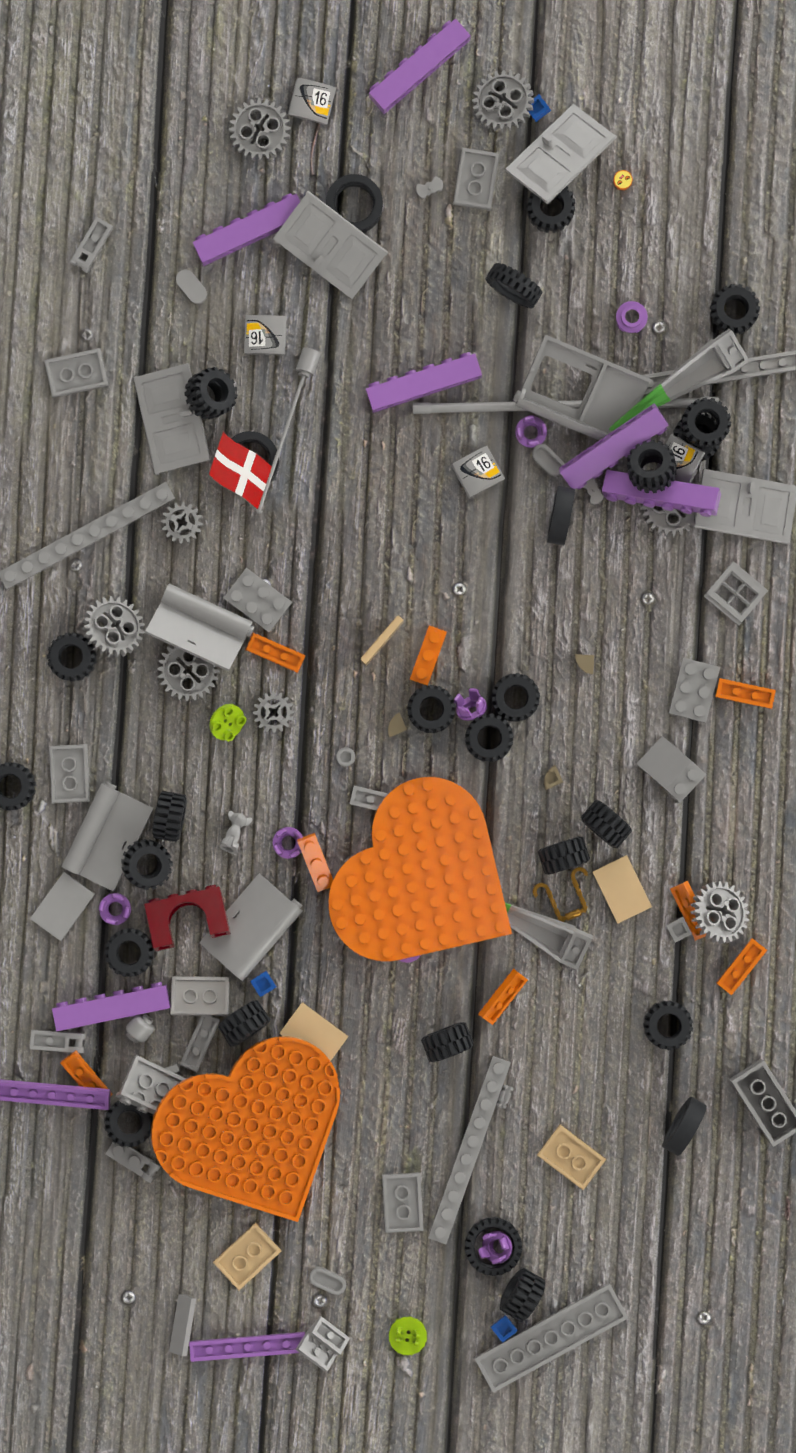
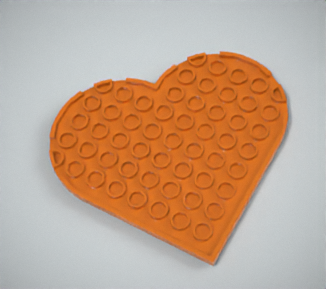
M422 777L409 780L397 786L384 798L377 809L372 825L373 847L357 853L344 863L337 872L329 892V915L338 937L353 952L375 961H398L512 934L483 812L469 792L460 785L442 778Z
M279 1036L260 1041L247 1049L235 1062L229 1076L209 1073L192 1076L181 1081L163 1097L152 1120L151 1140L158 1162L170 1177L184 1186L298 1222L339 1107L340 1088L338 1075L332 1062L319 1048L303 1039Z

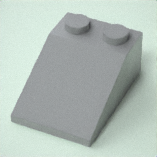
M663 736L636 763L678 803H681L707 775Z

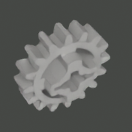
M182 502L181 506L174 503V509L168 507L170 512L163 513L166 519L161 520V522L166 524V526L162 530H168L166 536H173V542L179 539V543L182 544L183 540L186 539L190 543L191 537L197 539L196 532L201 533L198 527L203 526V523L199 522L202 515H196L199 510L197 508L192 510V504L186 507L185 502ZM184 510L182 514L174 515L177 511ZM191 514L194 516L195 525L190 522ZM183 519H185L187 525H182L180 527L178 521H182ZM170 521L175 525L174 532L170 528ZM184 531H191L187 535H181Z
M272 692L270 697L265 693V699L263 700L259 697L258 700L261 703L259 705L254 704L258 708L257 711L253 712L254 715H258L255 722L260 721L259 728L265 726V732L272 729L273 733H276L278 728L283 732L284 725L288 728L290 727L287 723L288 720H294L290 717V714L295 713V711L290 710L293 703H287L288 697L282 699V693L276 696L275 692ZM270 700H279L277 704L270 705L268 703ZM262 707L266 709V716L263 719L261 716ZM284 707L287 710L286 718L282 716V709ZM271 708L279 709L277 711V713L279 714L277 717L269 716L271 714V712L269 711ZM271 721H278L281 724L269 725L268 723H270Z

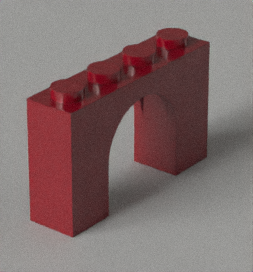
M206 886L205 890L197 891V889L186 891V894L180 896L178 894H171L167 896V899L163 900L154 898L149 900V903L144 904L152 944L156 952L175 947L170 927L171 919L178 909L185 906H196L205 912L212 938L231 934L223 895L219 886Z

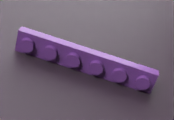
M0 1079V1100L109 1110L110 1089Z
M305 1332L189 1341L190 1360L194 1362L299 1353L295 1349L304 1337Z

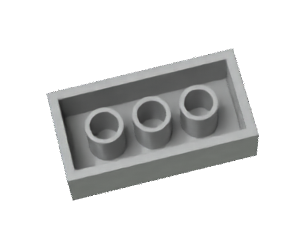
M763 1059L758 1060L729 1079L770 1145L774 1147L796 1133V1110Z

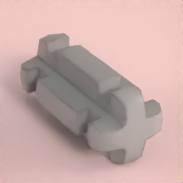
M503 1085L504 1089L501 1090L498 1098L499 1102L496 1105L506 1109V1103L508 1104L510 1092L513 1091V1088Z

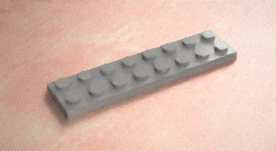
M610 1283L508 1338L503 1343L501 1342L479 1354L474 1359L494 1393L628 1319V1316Z

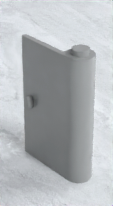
M169 583L145 633L229 671L246 637H251L255 627L252 626V621Z
M106 781L105 785L101 783L61 867L114 892L123 874V864L121 863V859L125 857L123 853L129 850L127 848L129 845L133 846V842L139 841L154 808L115 790L117 786Z
M259 873L226 911L231 934L212 938L210 932H208L200 941V944L236 977L244 981L303 912L301 909L303 905L295 898L291 901Z

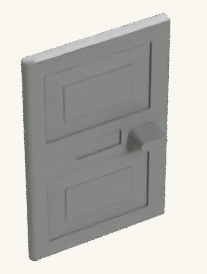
M572 104L505 168V171L546 204H549L617 136L575 104Z
M306 191L303 199L273 238L351 299L354 298L384 256L388 254V251L309 191Z
M189 363L133 377L155 475L211 460L201 415L196 416L195 411L189 409L191 407L190 404L186 403L187 397L184 392L187 389H185V386L188 384L189 378L192 377Z
M708 469L702 470L700 485L719 488L721 498L717 516L705 517L696 513L693 524L694 528L790 544L796 504L795 485Z

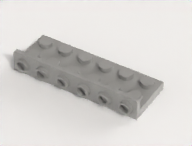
M136 1055L132 1060L120 1092H117L115 1097L119 1098V1101L125 1105L132 1104L136 1106L137 1110L142 1113L149 1112L154 1115L166 1093L186 1078Z

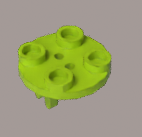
M225 704L213 713L209 724L210 731L217 739L228 742L232 741L241 731L243 725H245L246 717L238 706Z
M411 1316L396 1319L391 1325L389 1342L397 1353L414 1355L425 1346L427 1331L420 1320Z

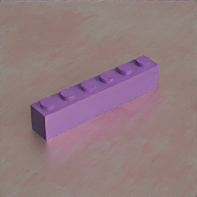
M454 19L452 22L450 20L442 26V31L438 34H432L427 39L428 43L424 46H418L413 51L414 55L409 59L407 57L399 63L400 67L395 71L390 70L380 84L377 82L370 88L369 98L383 114L388 112L470 41L471 35L457 19Z
M287 194L277 203L270 202L260 211L253 210L243 219L236 218L230 222V225L224 228L219 226L213 229V233L207 236L202 234L196 237L193 245L203 266L278 232L300 203L297 194Z
M467 352L461 354L460 358L452 360V358L441 361L442 364L424 366L423 370L419 372L411 370L406 372L403 377L393 376L387 378V382L380 384L378 381L369 384V388H366V393L372 412L375 413L482 378L476 354Z
M653 403L559 467V471L570 488H577L579 490L587 484L586 481L592 477L593 479L599 477L605 468L614 467L620 458L630 455V451L635 449V445L638 443L642 445L643 441L649 443L651 437L664 433L667 430L666 427L669 426L668 422L656 404Z
M612 470L606 471L602 488L604 497L609 501L623 500L632 505L641 503L650 508L660 506L668 511L678 509L686 514L696 512L705 517L717 516L721 498L720 489L717 487L680 481H671V486L669 488L667 486L664 487L665 490L662 492L657 490V493L652 491L645 493L644 489L639 491L637 486L634 487L628 473Z
M162 982L150 984L151 988L143 989V986L133 987L132 992L127 993L124 990L114 991L113 996L108 997L105 996V993L95 995L93 1000L88 1001L86 997L75 999V1003L69 1005L67 1001L56 1003L57 1007L52 1008L56 1031L171 1008L167 984L162 985Z

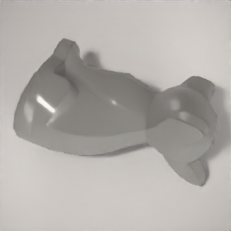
M229 811L228 818L232 822V826L221 841L220 848L228 853L237 854L240 829L243 826L250 825L252 818H246L242 813Z

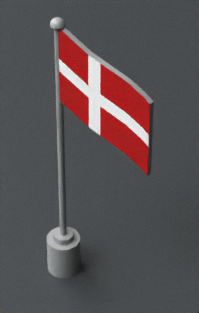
M305 347L302 349L296 371L299 372L298 375L301 376L272 466L253 451L234 442L224 432L222 433L209 475L219 485L249 502L256 508L257 514L263 512L261 509L304 379L314 376L321 355L320 352Z

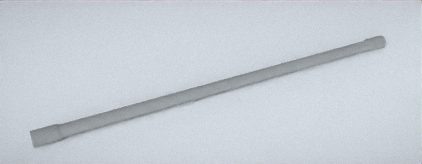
M705 397L676 398L658 408H688L695 400H701ZM707 397V399L714 398L716 402H719L718 397ZM569 400L558 402L563 403L572 408L578 409L582 403V400ZM516 402L413 403V414L527 410L515 406Z

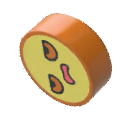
M626 170L618 171L613 178V184L619 190H627L633 181L632 175Z

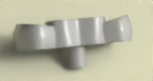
M437 176L425 185H416V194L421 199H425L432 193L435 194L437 191L443 190V181Z
M592 477L586 481L587 484L583 488L587 490V494L590 496V504L596 505L603 501L604 495L598 489L596 480Z

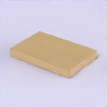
M396 616L361 657L363 664L367 666L404 623L400 616Z
M627 855L592 871L617 924L652 907Z
M303 1002L279 1033L282 1036L296 1037L315 1045L330 1061L349 1037Z
M559 1124L537 1154L538 1157L582 1190L585 1189L606 1161V1158L561 1124Z
M255 1222L219 1255L213 1263L239 1291L282 1250Z

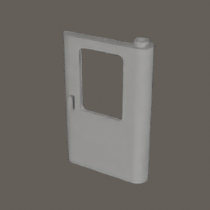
M545 335L520 391H516L513 401L516 402L515 406L599 441L612 432L609 428L642 400L651 379ZM545 356L552 357L592 375V380L578 409L531 390V385Z

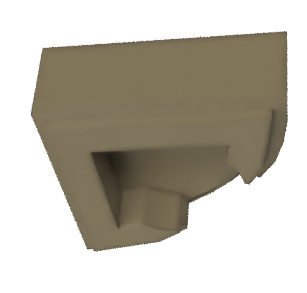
M575 654V660L579 668L585 673L593 675L594 655Z
M400 712L389 723V737L407 730Z
M556 765L552 766L544 777L545 790L563 783Z

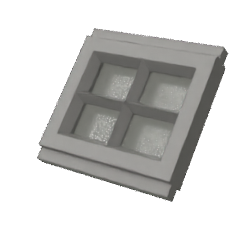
M733 561L703 597L739 626L768 590Z

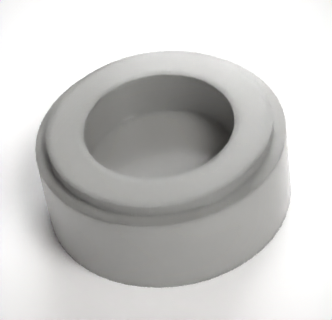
M348 747L341 748L336 754L337 762L345 767L352 765L355 761L354 751Z

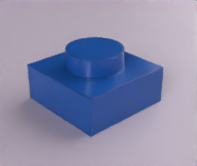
M539 94L534 97V103L531 104L533 110H528L535 122L551 111Z
M267 971L250 981L260 997L277 987Z
M506 1314L490 1326L502 1343L518 1331Z

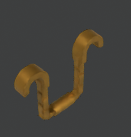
M574 868L570 875L583 907L581 910L578 908L566 913L564 917L560 915L548 885L538 883L533 887L532 892L535 898L538 896L537 889L539 887L545 888L555 915L558 918L557 920L562 922L564 920L569 921L581 916L583 912L586 913L588 907L575 879L577 871H581L584 876H588V872L584 868Z

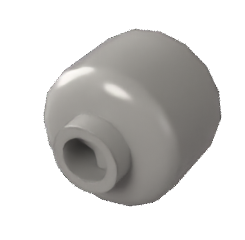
M146 1014L143 1016L135 1015L126 1025L127 1037L135 1043L145 1042L154 1032L151 1017Z

